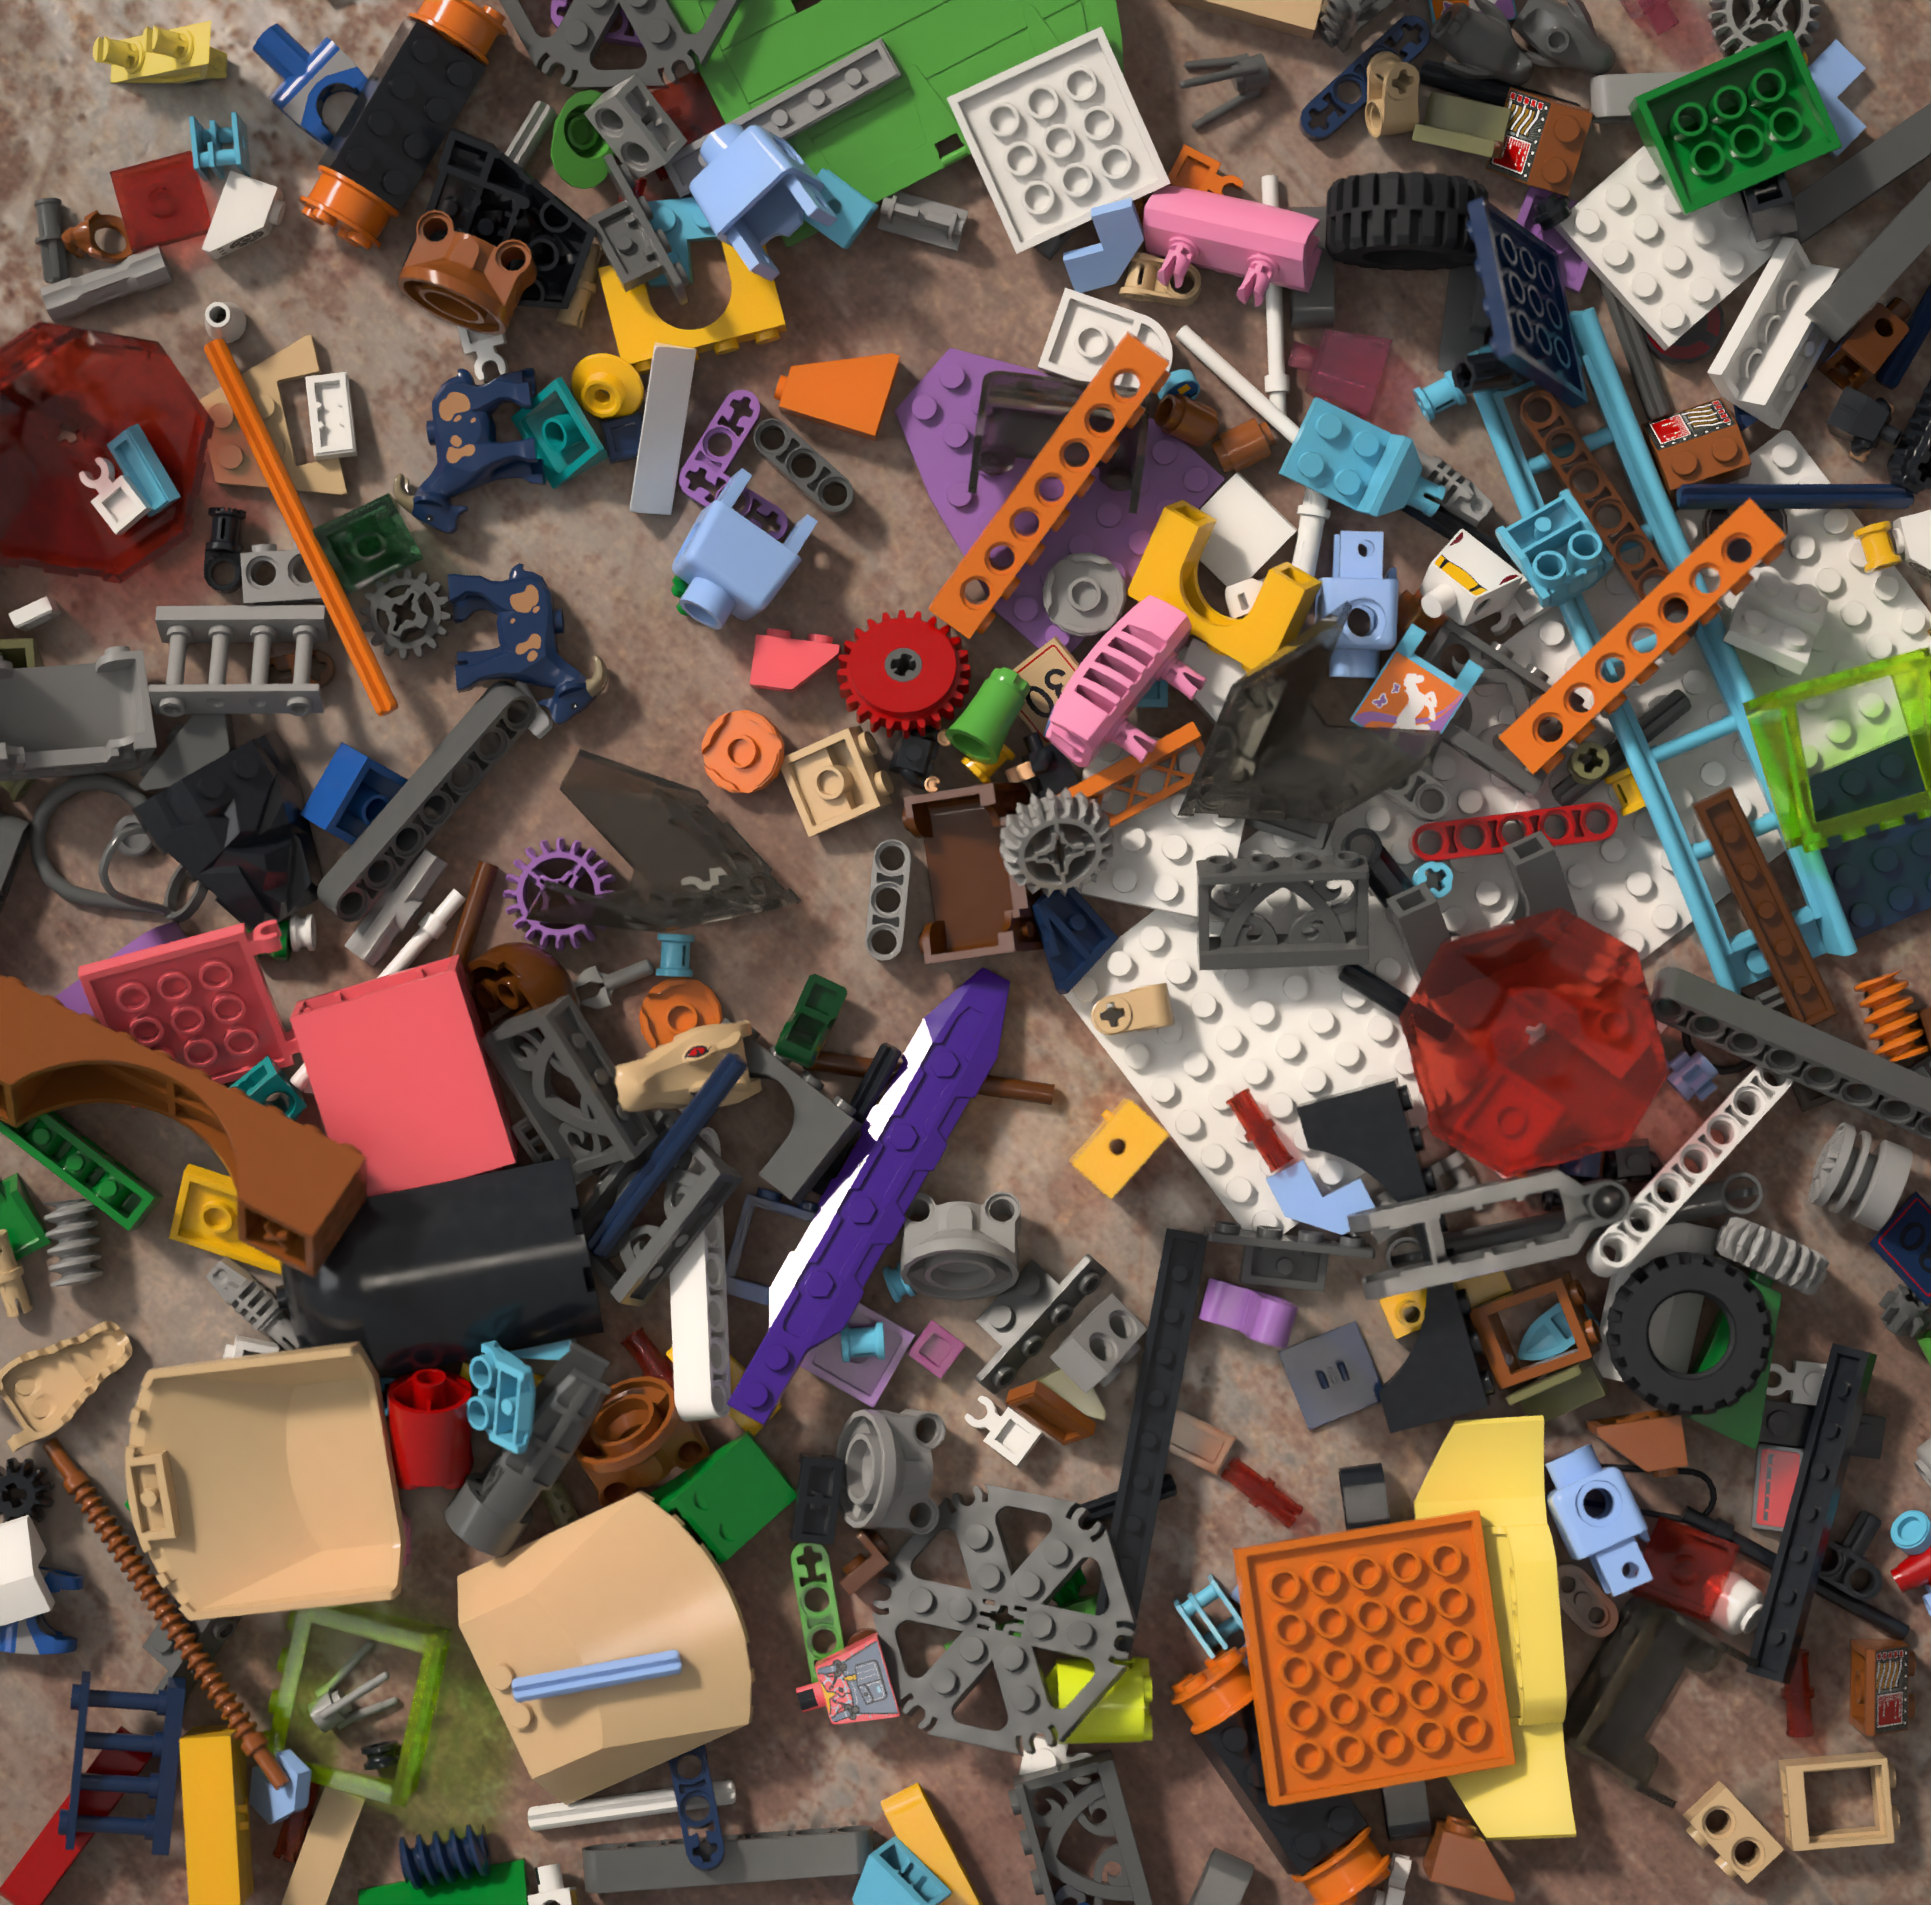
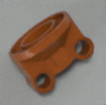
M433 210L423 214L417 221V238L398 278V288L418 306L445 321L482 334H504L524 290L536 280L537 267L529 247L522 241L515 239L506 240L498 247H495L476 236L457 232L452 219L443 211ZM439 230L447 231L444 239L436 242L429 240V237L434 232ZM521 259L525 261L522 268L510 271L506 269L509 262Z
M644 1376L629 1378L609 1386L612 1388L611 1392L605 1396L593 1423L574 1453L579 1464L591 1479L600 1505L606 1507L634 1494L635 1489L638 1487H648L658 1483L668 1476L676 1466L684 1470L689 1469L709 1456L710 1450L699 1421L685 1422L678 1415L675 1406L674 1390L662 1379Z

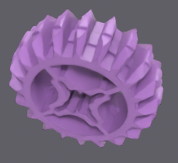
M563 837L557 838L555 851L551 850L547 840H541L540 847L543 854L538 856L532 847L526 848V855L532 861L527 865L522 860L515 859L513 864L523 870L520 877L509 873L506 875L507 881L517 884L516 890H504L503 892L505 898L517 899V904L510 905L505 909L506 913L511 915L520 912L522 917L513 923V927L519 930L528 924L530 928L524 937L527 941H532L538 933H541L542 936L539 944L541 948L547 949L551 937L556 938L555 946L557 951H564L565 938H570L574 949L581 948V941L578 935L584 933L585 937L593 942L596 940V936L590 927L593 924L602 930H606L608 924L599 918L601 912L608 915L615 914V908L604 905L605 898L615 899L618 897L617 891H605L604 887L605 884L613 883L616 880L615 875L607 874L601 877L599 872L604 870L609 863L607 860L602 859L593 865L591 861L597 853V850L593 847H590L583 856L579 855L582 848V842L579 840H574L570 851H566V841ZM555 860H571L576 862L570 871L568 870L564 876L558 879H551L538 870L548 862ZM586 871L589 873L594 884L595 897L592 908L583 903L577 894V887ZM530 880L540 887L544 894V902L536 918L532 914L527 901V890ZM544 881L552 886L557 884L561 888L562 883H567L569 887L566 893L571 897L570 900L575 902L578 907L576 908L570 903L564 904L562 901H560L559 906L553 905L555 895L544 884ZM565 909L571 910L583 918L577 925L566 929L546 927L551 918H554L559 911Z

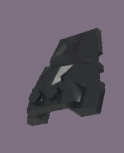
M452 127L437 167L440 171L425 213L433 210L443 211L450 216L457 232L476 236L495 247L511 239L520 240L525 243L534 258L537 276L533 284L524 290L517 306L568 309L597 229L511 160L493 143ZM436 231L429 237V240L434 242L440 241L445 238L447 231ZM416 239L414 240V242H413V243L410 245V247H409V250H408V253H407L405 262H404V264H403V267H404V265H405V263H406V261H407V258H408V256H409V254H410V252H411V249H412V247H413V245H414ZM521 259L509 262L506 269L510 271L522 268L525 261Z
M275 730L257 739L248 741L185 776L169 788L132 809L153 846L163 855L170 854L187 869L185 874L194 882L199 880L216 895L215 901L240 923H244L250 932L265 921L277 920V922H280L318 900L317 889L323 879L309 820L300 815L305 802L297 768Z

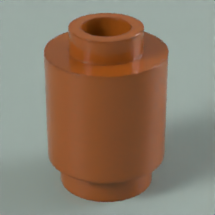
M1168 394L1164 396L1155 410V423L1160 426L1163 433L1195 447H1202L1207 442H1210L1218 431L1219 424L1216 411L1182 394Z
M1252 418L1219 434L1220 439L1212 442L1211 446L1224 473H1227L1231 470L1239 472L1272 456L1269 447L1275 445L1276 442L1266 421L1258 425L1256 419Z

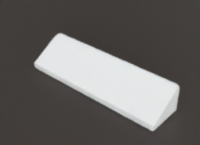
M658 342L654 344L629 512L671 515L697 349Z

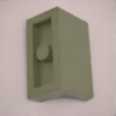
M1432 92L1424 124L1415 123L1412 140L1501 159L1512 110L1506 107Z
M1592 1357L1517 1386L1506 1397L1509 1406L1520 1402L1526 1416L1543 1415L1545 1423L1606 1396L1610 1390Z

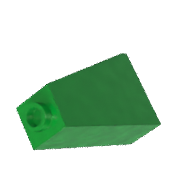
M1751 1270L1748 1277L1759 1288L1764 1296L1765 1305L1770 1310L1772 1323H1770L1771 1334L1774 1335V1347L1782 1293L1771 1289L1774 1283L1773 1280ZM1721 1308L1689 1374L1703 1372L1713 1367L1722 1358L1727 1349L1730 1336L1729 1324ZM1770 1348L1768 1360L1770 1361L1765 1372L1762 1371L1756 1381L1758 1384L1750 1393L1746 1392L1739 1398L1738 1403L1729 1408L1719 1409L1717 1413L1685 1417L1750 1448L1756 1449L1760 1437L1773 1348Z

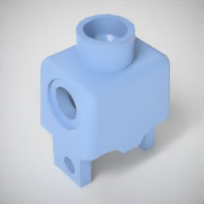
M733 123L716 129L703 142L700 154L707 166L691 181L690 192L716 237L720 241L734 247L751 272L769 281H772L780 274L762 246L776 236L790 237L803 224L804 211L808 217L827 227H830L838 219L820 194L824 184L786 140L757 125H751L744 130L741 125Z
M743 468L730 478L717 500H714L700 512L672 564L673 573L689 584L679 601L681 608L698 622L714 629H722L731 614L740 620L747 621L770 604L802 559L797 554L818 522L807 514L796 522L782 544L733 510L732 506L752 477Z
M1340 531V534H1334L1332 577L1318 579L1322 584L1315 597L1314 640L1318 648L1329 650V677L1377 678L1380 669V651L1391 649L1396 644L1399 579H1397L1396 568H1390L1385 575V579H1382L1384 532ZM1359 544L1366 548L1367 553L1365 557L1361 556L1358 552ZM1354 608L1363 610L1370 619L1369 631L1363 637L1356 636L1348 628V615Z
M1592 1444L1585 1445L1547 1462L1545 1466L1555 1485V1489L1547 1493L1545 1502L1570 1559L1580 1560L1588 1557L1606 1595L1612 1593L1613 1597L1653 1580L1634 1538V1535H1636L1644 1542L1650 1541L1647 1531L1649 1528L1622 1471L1616 1467L1602 1468ZM1595 1488L1604 1496L1605 1507L1599 1516L1592 1518L1585 1512L1583 1500L1586 1493ZM1627 1563L1629 1565V1572L1624 1576L1622 1567Z

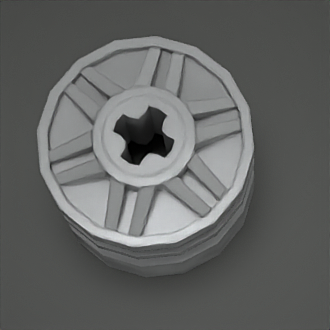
M1842 1122L1825 1144L1817 1159L1808 1195L1809 1203L1822 1207L1828 1201V1211L1838 1214L1850 1199V1220L1879 1231L1892 1215L1906 1185L1913 1159L1912 1150L1891 1141L1882 1140L1873 1150L1872 1154H1870L1871 1133L1861 1131L1855 1137V1126Z

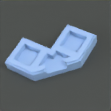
M1837 39L1808 67L1842 144L1841 148L1829 153L1834 159L1866 128L1837 98L1866 67Z
M1132 198L1091 208V218L1101 243L1063 253V261L1074 291L1083 293L1116 284L1144 241V230Z
M1304 1159L1266 1178L1285 1217L1340 1235L1350 1231L1347 1215L1376 1208L1361 1177L1322 1196Z
M290 1749L277 1752L276 1754L277 1762L290 1779V1782L278 1791L275 1790L260 1766L252 1767L249 1804L269 1825L286 1820L291 1814L305 1809L308 1805L311 1770Z

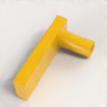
M1504 1271L1456 1281L1459 1290L1466 1288L1471 1307L1512 1291ZM1427 1288L1378 1299L1394 1339L1421 1329L1425 1317Z

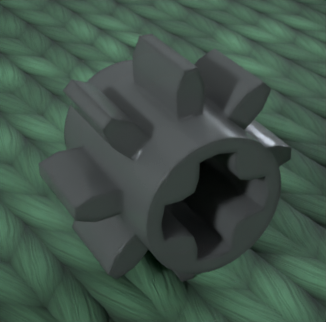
M1898 1284L1894 1291L1888 1290L1879 1302V1305L1885 1309L1880 1318L1883 1320L1885 1327L1895 1335H1910L1912 1338H1915L1920 1330L1925 1331L1931 1323V1314L1927 1312L1931 1307V1303L1925 1305L1908 1286L1903 1287L1901 1284Z

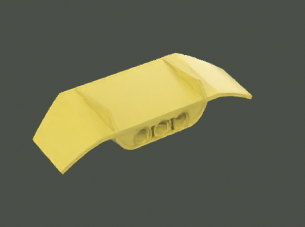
M1539 1415L1454 1420L1414 1500L1415 1519L1469 1510H1480L1516 1764L1446 1777L1487 1841L1576 1837L1563 1735L1567 1692L1557 1562L1552 1535L1547 1524L1545 1503L1544 1417Z

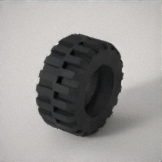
M1394 171L1387 173H1365V175H1351L1347 178H1340L1333 182L1327 191L1326 251L1336 262H1343V264L1350 266L1357 265L1363 268H1380L1382 270H1437L1470 266L1472 263H1475L1478 255L1476 245L1470 238L1467 230V221L1470 220L1467 203L1481 197L1489 201L1488 192L1482 183H1478L1474 179H1465V177L1457 175L1449 176L1443 173Z
M1676 1252L1666 1256H1659L1650 1260L1651 1262L1637 1268L1616 1292L1615 1300L1609 1309L1607 1317L1608 1330L1606 1338L1610 1350V1358L1623 1382L1639 1398L1653 1407L1681 1416L1709 1415L1717 1413L1719 1409L1729 1408L1738 1403L1739 1398L1746 1392L1750 1393L1758 1384L1756 1381L1762 1371L1765 1372L1770 1361L1768 1360L1770 1348H1773L1774 1335L1771 1334L1770 1324L1772 1323V1318L1759 1288L1740 1269L1725 1260L1703 1253ZM1684 1293L1700 1294L1714 1301L1724 1312L1730 1332L1729 1343L1722 1358L1713 1367L1694 1374L1679 1373L1664 1366L1653 1353L1649 1341V1325L1654 1312L1667 1299Z

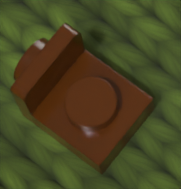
M861 1529L857 1532L856 1537L869 1551L870 1555L865 1558L862 1553H859L841 1568L846 1575L841 1578L839 1583L849 1595H852L890 1563L891 1559L886 1553L891 1548L876 1530L871 1534L866 1529Z

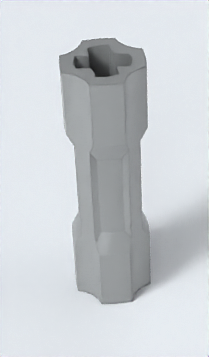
M157 245L130 255L122 262L109 265L77 278L64 279L40 288L47 312L51 320L56 324L84 314L88 309L137 291L144 292L171 282L173 277L163 250Z

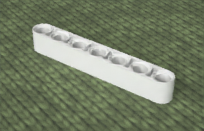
M1759 1065L1754 1067L1630 1202V1208L1626 1216L1622 1220L1610 1224L1587 1251L1586 1260L1591 1271L1600 1277L1608 1278L1615 1276L1625 1268L1788 1090L1793 1080ZM1763 1072H1769L1775 1077L1777 1087L1771 1086L1764 1080ZM1737 1100L1745 1102L1750 1107L1751 1115H1745L1738 1109ZM1710 1129L1721 1132L1725 1140L1724 1145L1713 1140ZM1684 1158H1689L1697 1164L1698 1174L1687 1170L1683 1162ZM1657 1187L1668 1190L1672 1197V1203H1667L1660 1199L1657 1194ZM1630 1216L1642 1220L1645 1226L1644 1233L1636 1231L1631 1226ZM1603 1246H1610L1617 1252L1618 1262H1612L1605 1257Z
M710 1127L702 1128L698 1134L721 1158L720 1141L717 1133ZM693 1155L688 1171L701 1175L706 1168ZM679 1160L674 1165V1168L677 1167ZM682 1194L681 1196L676 1195V1197H675V1205H676V1206L679 1204V1202H680V1201L682 1200V1198L685 1196L684 1194ZM722 1206L670 1272L674 1397L678 1415L685 1422L726 1417L731 1408L727 1405L731 1397Z

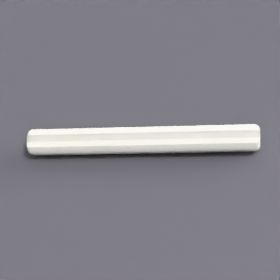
M732 1780L713 1782L717 1806L735 1803L736 1788ZM673 1787L578 1800L568 1805L556 1803L534 1806L528 1810V1823L532 1831L678 1812ZM695 1797L687 1803L686 1810L707 1808L710 1805L706 1799Z

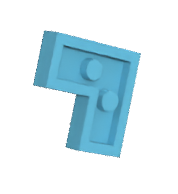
M694 197L648 201L647 203L654 219L649 221L653 230L662 229L672 249V252L667 254L672 264L681 263L690 284H693L690 242L717 240L718 238ZM664 274L649 281V285L652 288L670 286Z

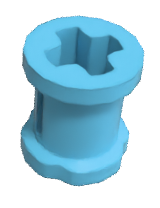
M1451 370L1444 372V378L1424 388L1417 387L1412 390L1415 401L1427 422L1434 420L1436 414L1456 404L1459 406L1467 404L1465 395H1463L1459 388L1454 386Z
M1429 861L1416 869L1412 877V884L1414 886L1426 882V870L1430 874L1440 873L1442 879L1439 880L1438 885L1441 889L1439 891L1434 887L1429 889L1436 899L1447 895L1452 889L1453 873L1445 863Z
M657 933V940L661 942L660 967L656 969V975L693 977V970L689 969L690 943L695 941V935Z
M877 1322L874 1327L849 1328L846 1325L844 1330L841 1331L843 1362H849L852 1357L877 1356L879 1360H885L883 1322Z

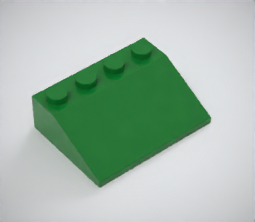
M1788 30L1636 96L1628 106L1647 151L1684 216L1842 147L1792 30Z

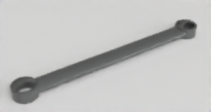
M1735 1173L1724 1180L1703 1183L1665 1225L1727 1213L1748 1214L1760 1206L1763 1199V1188L1760 1182L1748 1173ZM1738 1178L1750 1180L1755 1185V1187L1725 1192L1727 1184L1729 1185ZM1668 1190L1657 1192L1661 1200L1672 1203V1197ZM1757 1195L1756 1201L1745 1209L1731 1207L1727 1203L1728 1200ZM1563 1210L1443 1233L1447 1249L1454 1247L1456 1254H1462L1559 1232L1566 1219ZM1630 1216L1631 1226L1636 1231L1645 1229L1641 1219ZM1609 1225L1594 1228L1587 1240L1597 1239ZM1401 1237L1389 1246L1386 1253V1262L1390 1270L1395 1269L1392 1266L1394 1264L1423 1259L1422 1251L1391 1256L1393 1248L1395 1249L1402 1243L1417 1244L1420 1247L1418 1239Z

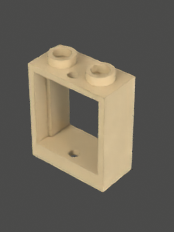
M1867 1752L1778 1760L1785 1842L1792 1851L1895 1843L1894 1831L1900 1829V1817L1897 1805L1891 1804L1890 1788H1896V1773L1894 1764L1892 1762L1888 1763L1887 1757L1882 1753ZM1870 1767L1875 1826L1809 1831L1804 1773Z

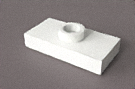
M340 372L306 376L315 460L358 456L348 373Z

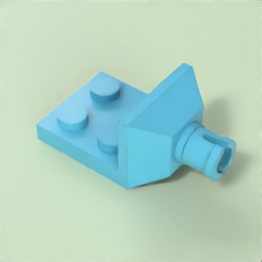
M1314 397L1278 473L1358 513L1374 517L1402 509L1405 505H1409L1431 517L1436 513L1440 505L1425 498L1424 494L1443 500L1446 491L1445 486L1439 483L1436 484L1420 475L1422 466L1413 439L1403 435L1392 434L1318 397Z

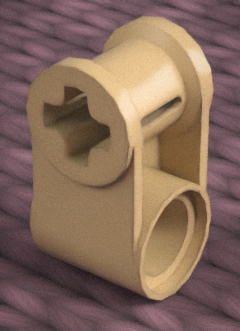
M1391 51L1377 53L1367 67L1365 122L1369 133L1375 138L1413 132L1415 123L1419 124L1420 119L1418 109L1419 72L1416 67L1408 62H1402L1399 56Z
M1136 252L1129 262L1125 286L1120 288L1119 295L1135 301L1158 302L1186 307L1193 304L1199 298L1201 293V276L1199 271L1190 264L1185 276L1193 280L1194 287L1186 294L1176 293L1170 285L1174 275L1166 286L1157 279V273L1165 259L1151 254ZM1141 270H1144L1142 283L1139 285Z
M1167 983L1132 989L1130 992L1102 998L1094 1005L1091 1012V1021L1094 1028L1102 1034L1115 1035L1174 1025L1175 1021ZM1106 1004H1111L1113 1010H1120L1122 1013V1017L1115 1022L1116 1027H1111L1108 1020L1102 1021L1100 1018V1014L1107 1009Z

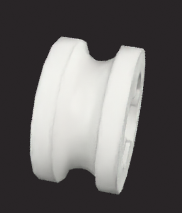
M292 914L290 917V940L293 952H299L302 947H307L309 951H315L317 936L314 914H307L303 919L299 918L298 914Z

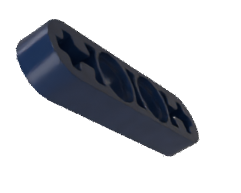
M1413 15L1405 16L1398 20L1305 106L1299 120L1302 134L1309 140L1316 142L1324 141L1331 137L1367 104V67L1369 58L1383 51H1391L1398 56L1393 48L1401 41L1404 35L1401 29L1405 27L1406 30L1412 31L1416 28L1420 32L1417 37L1419 44L1415 45L1413 42H1409L1399 53L1405 57L1402 62L1410 64L1424 51L1429 42L1430 30L1427 23L1420 17ZM1389 40L1393 48L1385 43ZM1344 82L1355 83L1361 91V97L1355 103H1344L1338 97V87ZM1326 97H1329L1334 108L1344 113V115L1339 117L1336 110H1334L1326 119L1325 125L1327 129L1323 130V128L1318 126L1313 130L1309 126L1312 119L1310 113L1313 112L1317 116L1321 115L1329 107V103L1324 101Z
M704 1744L668 1761L687 1857L696 1869L712 1871L718 1868L725 1858V1844L706 1746ZM695 1756L701 1761L702 1769L697 1777L686 1779L679 1775L678 1764L683 1757ZM695 1797L706 1799L710 1805L708 1815L700 1821L691 1820L686 1814L687 1803ZM714 1824L715 1831H706L709 1844L717 1846L718 1851L711 1854L712 1861L704 1862L701 1856H694V1850H698L701 1847L699 1834L695 1833L690 1836L689 1829H704Z

